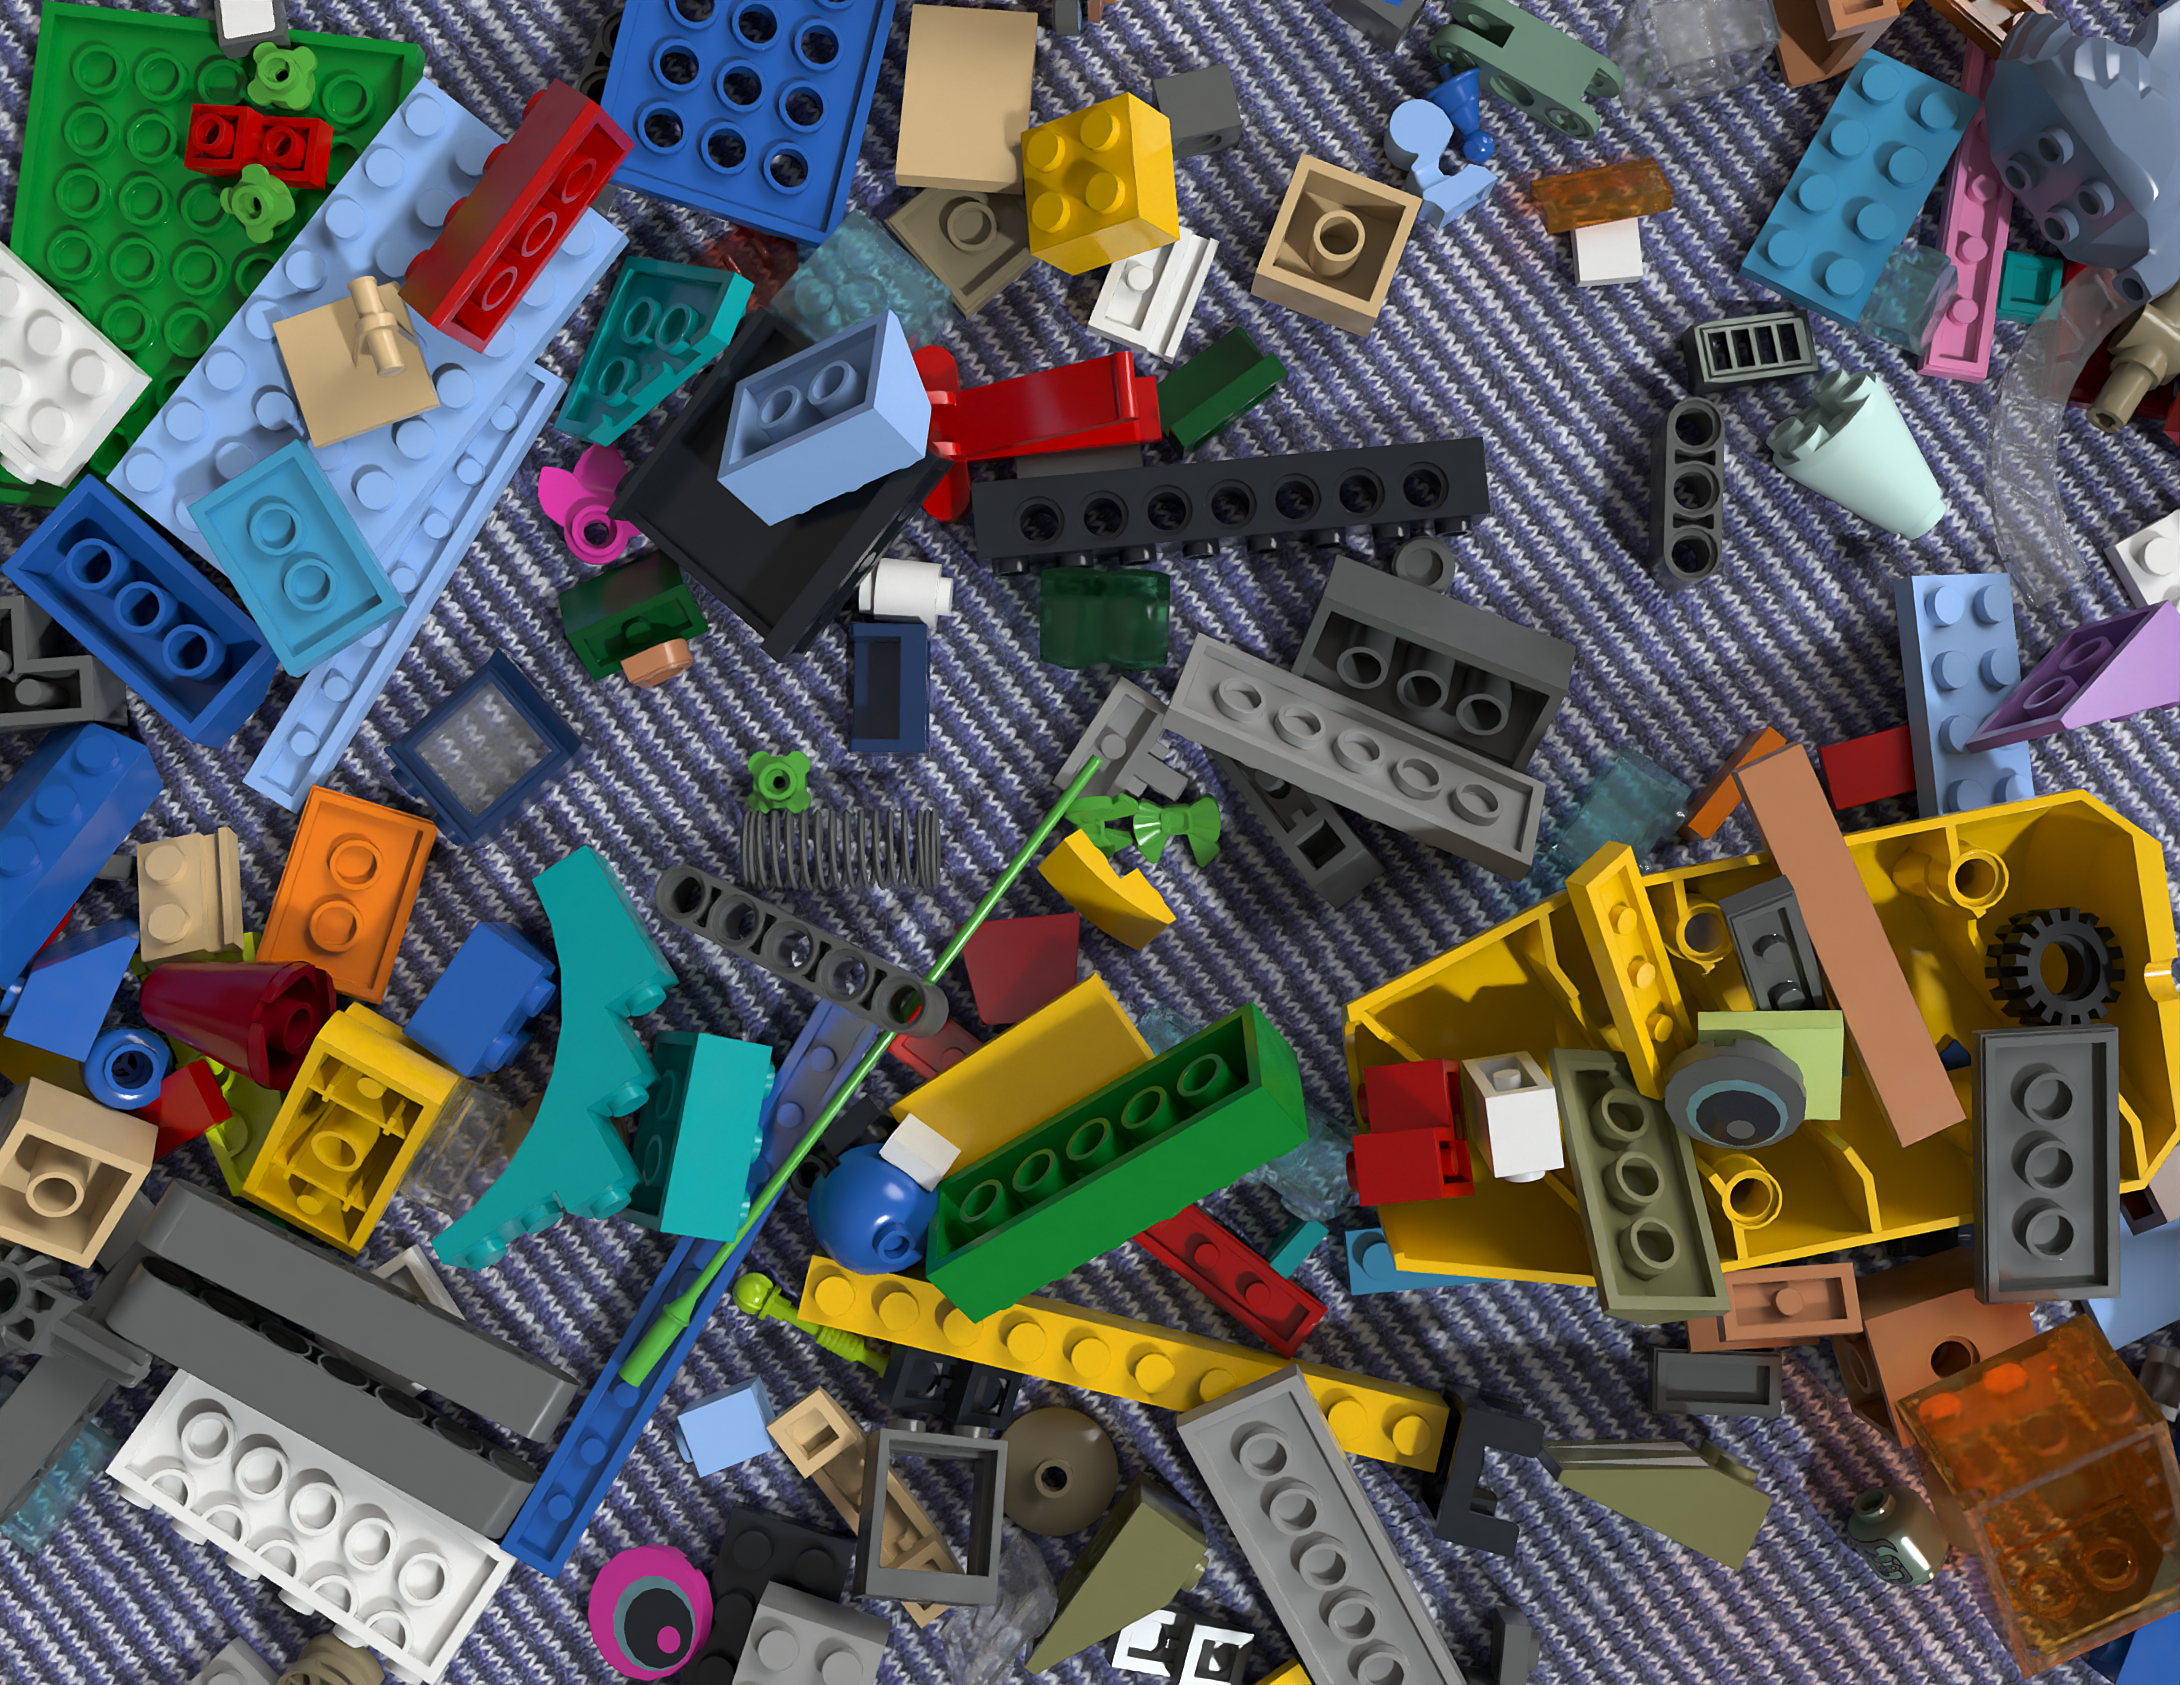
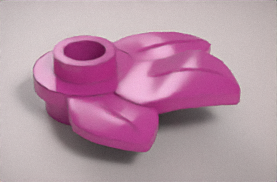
M612 443L607 447L593 444L582 454L573 474L556 467H542L538 482V499L545 515L564 528V539L570 552L580 561L592 565L612 562L622 554L627 545L628 538L643 534L629 521L612 520L606 514L617 499L614 495L616 486L623 476L628 473L622 456ZM590 523L603 525L608 532L607 541L600 545L591 544L584 536V528Z

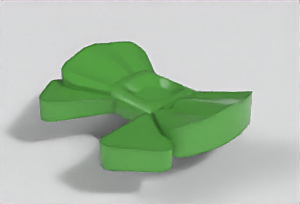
M1119 793L1112 799L1108 796H1089L1075 799L1065 811L1064 816L1073 823V833L1082 829L1094 846L1105 855L1106 859H1109L1115 852L1131 845L1133 840L1129 831L1105 828V821L1136 815L1140 812L1137 800L1126 794Z
M1203 794L1190 804L1178 803L1161 806L1145 798L1137 801L1140 812L1133 815L1134 835L1137 840L1138 850L1150 863L1158 862L1169 835H1188L1199 867H1205L1219 853L1220 844L1217 840L1221 829V818L1218 803L1212 794Z

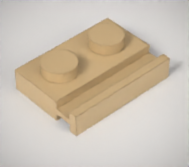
M226 826L218 828V833L203 836L198 832L137 845L141 962L154 971L158 966L166 962H197L216 958V953L232 950L234 953L244 952L238 836Z

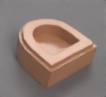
M680 638L661 643L620 662L629 682L646 690L686 671L692 666L694 659L685 639Z

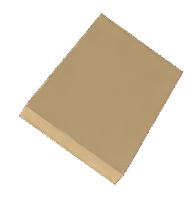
M913 4L895 170L897 185L1023 195L1024 170L1021 132L1029 130L1038 13Z

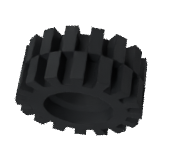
M2073 907L2027 910L2028 913H2017L2008 918L2012 925L1999 926L1994 935L2003 941V944H1988L1985 955L1997 958V967H1984L1985 978H1998L2000 986L1990 989L1989 992L1994 1001L2009 1000L2001 1009L2009 1018L2020 1017L2019 1024L2027 1027L2092 1024L2090 1019H2102L2109 1013L2102 1003L2117 1002L2121 992L2111 988L2110 985L2111 982L2124 981L2125 969H2113L2112 960L2124 957L2121 946L2107 947L2106 942L2113 938L2115 934L2109 926L2095 927L2100 920L2096 915L2091 912L2080 913V908ZM2050 943H2055L2062 949L2068 964L2066 984L2062 991L2057 994L2051 993L2047 989L2040 972L2042 953Z

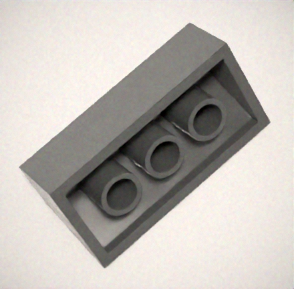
M1337 554L1314 607L1290 672L1523 774L1568 692L1576 646Z

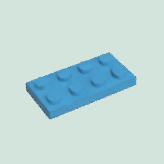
M1870 48L1853 68L1743 261L1738 274L1852 330L1982 101Z

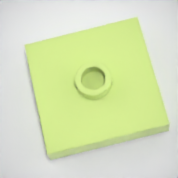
M1842 1010L1698 1012V1043L1715 1040V1047L1733 1046L1734 1039H1747L1779 1049L1798 1064L1803 1074V1084L1806 1088L1804 1120H1840L1844 1039Z

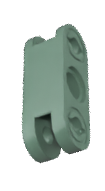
M1455 0L1452 5V14L1463 27L1443 24L1430 43V51L1442 65L1450 63L1454 73L1457 75L1472 68L1480 67V88L1570 138L1590 141L1595 137L1600 128L1601 121L1598 115L1590 108V105L1581 101L1580 98L1584 91L1595 97L1600 96L1604 98H1615L1620 94L1625 85L1626 77L1614 62L1507 0Z

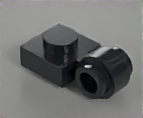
M868 1094L865 1095L819 1137L823 1144L815 1150L808 1151L789 1176L791 1189L797 1197L808 1201L817 1171L820 1169L826 1179L832 1170L841 1165L838 1157L849 1149L871 1143L885 1144L891 1136L890 1132L899 1125L888 1109L890 1107L888 1102Z

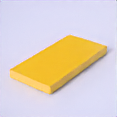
M1094 972L900 1097L888 1109L899 1125L911 1113L961 1150L941 1178V1182L1156 1056L1098 973Z

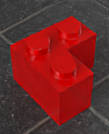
M1441 1058L1363 1068L1365 1083L1358 1086L1357 1103L1363 1123L1370 1124L1371 1134L1352 1136L1354 1151H1349L1346 1157L1348 1183L1352 1192L1359 1193L1360 1206L1475 1195L1459 1061Z

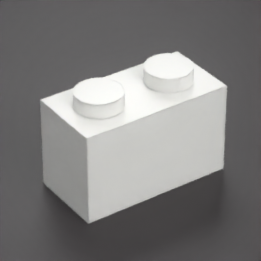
M1528 1051L1461 1060L1470 1136L1494 1177H1504L1505 1180L1511 1182H1529L1542 1178L1545 1175V1170L1564 1168L1555 1087Z

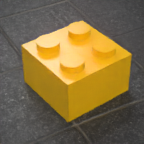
M1127 92L1021 132L1031 255L1074 276L1180 241L1170 122L1168 117Z

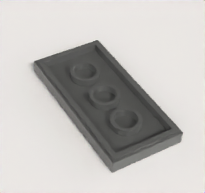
M2109 1023L1971 1030L1975 1299L1983 1305L2120 1297L2118 1027Z

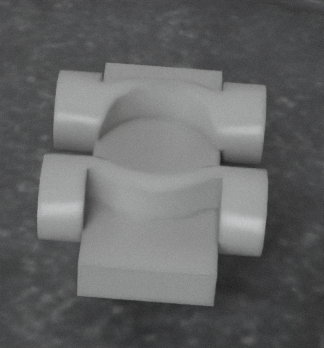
M2150 1343L2146 1353L2147 1357L2142 1365L2137 1379L2136 1390L2133 1391L2130 1404L2175 1422L2178 1410L2180 1411V1354Z

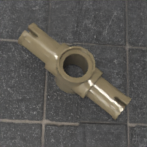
M2180 277L2173 287L2162 294L2161 297L2136 308L2111 338L2107 351L2115 355L2109 364L2112 373L2085 413L2086 419L2094 427L2108 433L2119 432L2120 429L2122 430L2147 391L2156 389L2158 385L2162 387L2168 384L2180 373Z

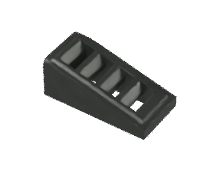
M1807 309L1730 318L1690 325L1680 335L1692 397L1813 374L1819 371ZM1792 328L1798 360L1787 361L1781 334L1782 329ZM1767 332L1773 363L1764 364L1758 334ZM1745 337L1750 362L1748 367H1741L1736 338ZM1722 341L1728 369L1718 370L1714 342Z

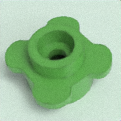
M272 42L259 44L253 52V59L257 63L255 79L248 85L250 98L260 106H266L273 102L280 108L295 111L308 107L316 87L313 71L317 68L318 62L313 52L306 47H298L291 51L278 49ZM286 71L288 73L287 79L278 81V74Z
M260 164L245 166L242 169V179L234 187L224 188L220 195L223 209L229 214H235L246 227L247 236L256 243L270 241L273 238V228L285 223L295 214V204L287 186L279 178L270 175L268 170ZM254 198H258L260 201V210L254 206Z
M759 751L750 757L748 769L753 774V791L748 796V804L752 810H761L766 814L772 808H788L792 813L799 814L802 809L805 811L811 804V795L807 792L808 781L806 774L811 769V761L806 754L800 751H792L788 756H771L765 751ZM778 776H782L785 779V786L780 789L774 786V780Z

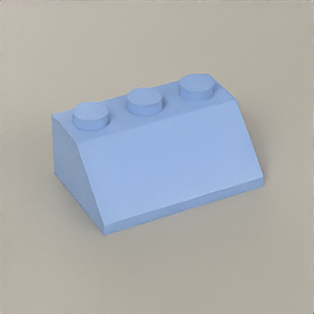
M887 309L736 383L717 480L769 526L793 515L803 514L818 504L843 493L855 491L868 482L898 469L908 468L916 461L925 458L931 405L898 317L890 309Z

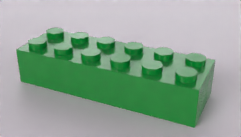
M1250 1001L942 1180L936 1185L938 1193L937 1208L928 1226L925 1277L976 1324L999 1310H1006L1012 1307L1019 1299L1044 1285L1063 1279L1073 1269L1100 1254L1119 1248L1129 1238L1156 1223L1173 1218L1182 1209L1212 1192L1231 1186L1241 1176L1268 1161L1287 1155L1297 1145L1309 1139L1296 1051L1253 1001Z

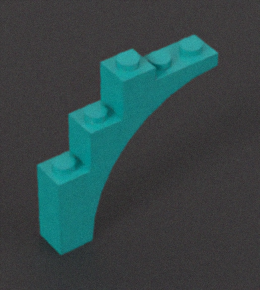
M586 844L532 879L551 923L561 969L562 1023L551 1079L535 1122L507 1169L471 1210L430 1241L443 1265L466 1269L471 1268L472 1271L486 1268L507 1254L506 1244L525 1232L528 1234L538 1233L559 1221L564 1214L561 1208L565 1207L569 1214L589 1219L595 1217L596 1220H602L624 1209L632 1200L629 1194L646 1183L609 1117L612 1115L614 1117H621L637 1110L648 1101L649 1095L647 1092L663 1082L628 1022L627 1017L630 1015L641 1016L656 1009L665 1001L667 997L665 993L680 982L608 859Z

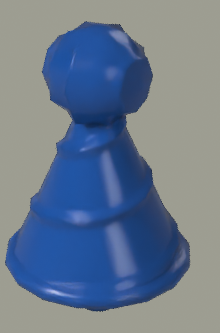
M1447 63L1438 68L1444 82L1425 92L1423 99L1442 109L1451 123L1464 134L1465 139L1461 150L1464 153L1465 159L1476 164L1486 162L1494 154L1493 151L1496 143L1493 140L1492 133L1479 130V121L1481 119L1479 115V73L1481 68L1475 67L1455 76L1451 64Z

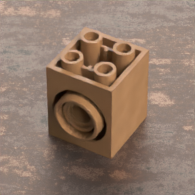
M1961 1245L1855 1279L1863 1332L1829 1336L1852 1413L1902 1449L2055 1400L2049 1376L2054 1373L2053 1361L2044 1342L2036 1336L2030 1313L2035 1310V1302L1983 1305L1976 1300L1974 1293V1252Z

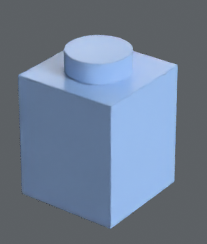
M760 1375L689 1402L677 1416L680 1424L675 1426L674 1430L676 1442L683 1459L687 1463L694 1461L700 1478L770 1451L777 1444L766 1429V1424L775 1418V1414Z

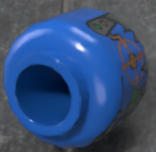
M119 1023L106 1026L98 1032L85 1063L79 1061L78 1068L81 1082L94 1098L111 1108L131 1110L147 1106L160 1096L161 1081L173 1073L174 1063L171 1050L161 1036L141 1025ZM130 1054L133 1057L132 1067L127 1063ZM122 1068L126 1073L118 1075L114 1074L112 1070Z

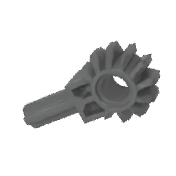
M18 1243L14 1248L1 1244L0 1357L3 1355L7 1356L9 1353L20 1356L35 1353L62 1361L68 1355L125 1388H134L141 1379H146L151 1371V1353L89 1319L96 1306L70 1292L76 1286L71 1283L70 1279L60 1276L65 1264L59 1258ZM17 1290L16 1301L7 1311L9 1298Z

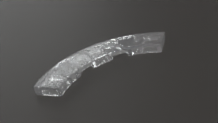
M2086 266L2043 306L2037 314L2035 321L2027 330L2017 350L2013 351L1996 390L1988 421L1984 453L1985 494L1986 498L1990 497L1992 517L1997 536L1994 538L2009 577L2029 611L2038 609L2091 573L2076 548L2062 510L2057 482V448L2060 426L2067 401L2075 381L2087 360L2102 340L2123 319L2138 309H2133L2114 289L2111 281L2118 273L2113 268Z

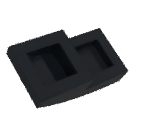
M894 1342L877 1400L892 1409L943 1415L959 1425L1007 1431L1024 1374Z

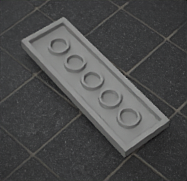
M1198 632L1160 724L1161 727L1177 733L1189 741L1200 743L1239 760L1248 767L1262 770L1294 784L1308 793L1319 795L1356 811L1368 819L1379 821L1418 838L1427 845L1436 846L1473 862L1487 871L1496 872L1518 883L1522 881L1532 865L1546 790L1545 783Z
M1297 1363L1177 1416V1431L1316 1685H1468Z

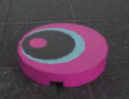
M650 1543L622 1551L602 1567L591 1588L588 1619L593 1641L605 1661L624 1676L650 1681L677 1673L692 1662L691 1660L695 1657L697 1651L704 1647L710 1636L714 1607L708 1581L699 1568L694 1570L691 1563L684 1559L687 1555L676 1547Z

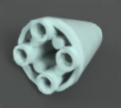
M1841 368L1832 371L1813 389L1811 396L1815 400L1797 418L1791 416L1785 419L1769 434L1766 444L1774 451L1772 460L1785 475L1890 534H1900L1907 541L1914 540L1933 528L1945 513L1946 504L1940 499L1941 490L1886 385L1871 370L1858 371L1850 376Z

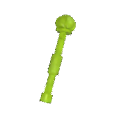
M751 1272L742 1275L735 1282L732 1292L733 1300L743 1312L753 1315L760 1313L758 1316L760 1320L765 1319L767 1314L779 1321L784 1319L813 1335L815 1343L820 1344L827 1350H831L851 1363L857 1360L879 1372V1377H884L890 1356L886 1358L864 1345L862 1338L851 1332L797 1319L799 1309L791 1305L792 1301L779 1295L781 1286L776 1284L774 1288L767 1276Z

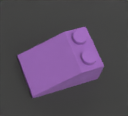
M2167 599L2070 629L1964 745L1971 754L2108 719L2112 723H2117L2139 711L2159 707L2161 710H2169L2180 705L2179 612L2171 601Z

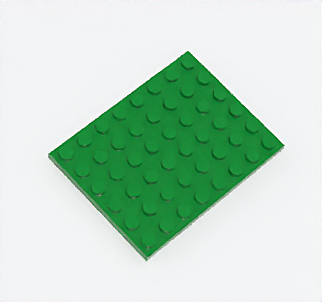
M43 0L9 249L151 377L152 381L67 488L39 479L34 484H28L12 475L0 464V504L54 511L89 473L143 521L159 523L108 483L106 478L421 80L426 53L419 44L289 29L291 48L284 50L294 51L298 47H306L313 52L318 62L317 68L313 71L316 87L312 101L305 109L295 111L280 108L273 102L266 106H260L250 98L248 85L255 79L257 63L253 59V55L228 60L219 47L216 20ZM286 71L280 72L277 76L278 81L286 80L288 73ZM193 104L249 106L263 116L319 118L334 128L325 190L287 187L295 204L294 216L285 223L273 228V238L265 243L252 241L247 236L244 224L235 214L227 213L220 202L222 190L227 187H234L240 180L194 172L184 167ZM254 198V206L260 210L261 203L258 198Z

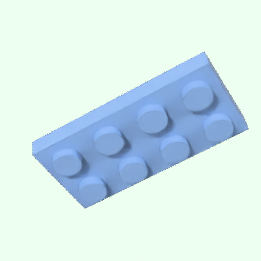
M2009 573L1910 576L1894 580L1920 819L2034 796L2028 740L1971 754L1964 745L2021 683Z

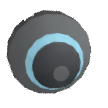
M1734 1039L1733 1046L1715 1047V1040L1697 1043L1678 1054L1666 1071L1664 1107L1673 1123L1693 1139L1720 1148L1746 1150L1773 1145L1794 1133L1805 1119L1806 1088L1803 1084V1074L1798 1064L1779 1049L1747 1039Z

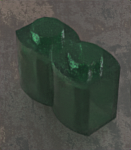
M1060 567L1042 571L1040 588V660L1068 670L1082 669L1086 666L1102 662L1131 672H1141L1150 668L1167 665L1170 575L1146 569H1124L1105 573L1090 568Z

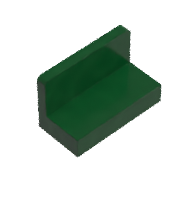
M1235 327L1156 384L1161 432L1183 461L1282 389L1288 371L1274 352L1264 358L1241 327Z
M660 548L567 589L558 595L566 636L594 682L623 670L620 661L651 647L680 638L687 641L710 631L706 616L685 580L682 567Z

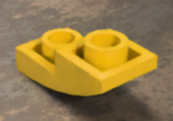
M1082 829L1066 837L1037 867L1051 886L1081 915L1105 933L1138 951L1146 947L1177 919L1164 903L1160 893L1149 884L1138 868L1120 879L1109 865L1105 855L1094 846Z

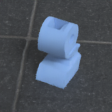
M1414 99L1402 103L1393 112L1384 137V151L1392 164L1409 171L1404 183L1405 189L1411 195L1423 199L1416 217L1427 220L1438 231L1487 198L1498 177L1487 168L1468 164L1455 176L1443 175L1438 166L1454 128L1442 109L1423 99Z

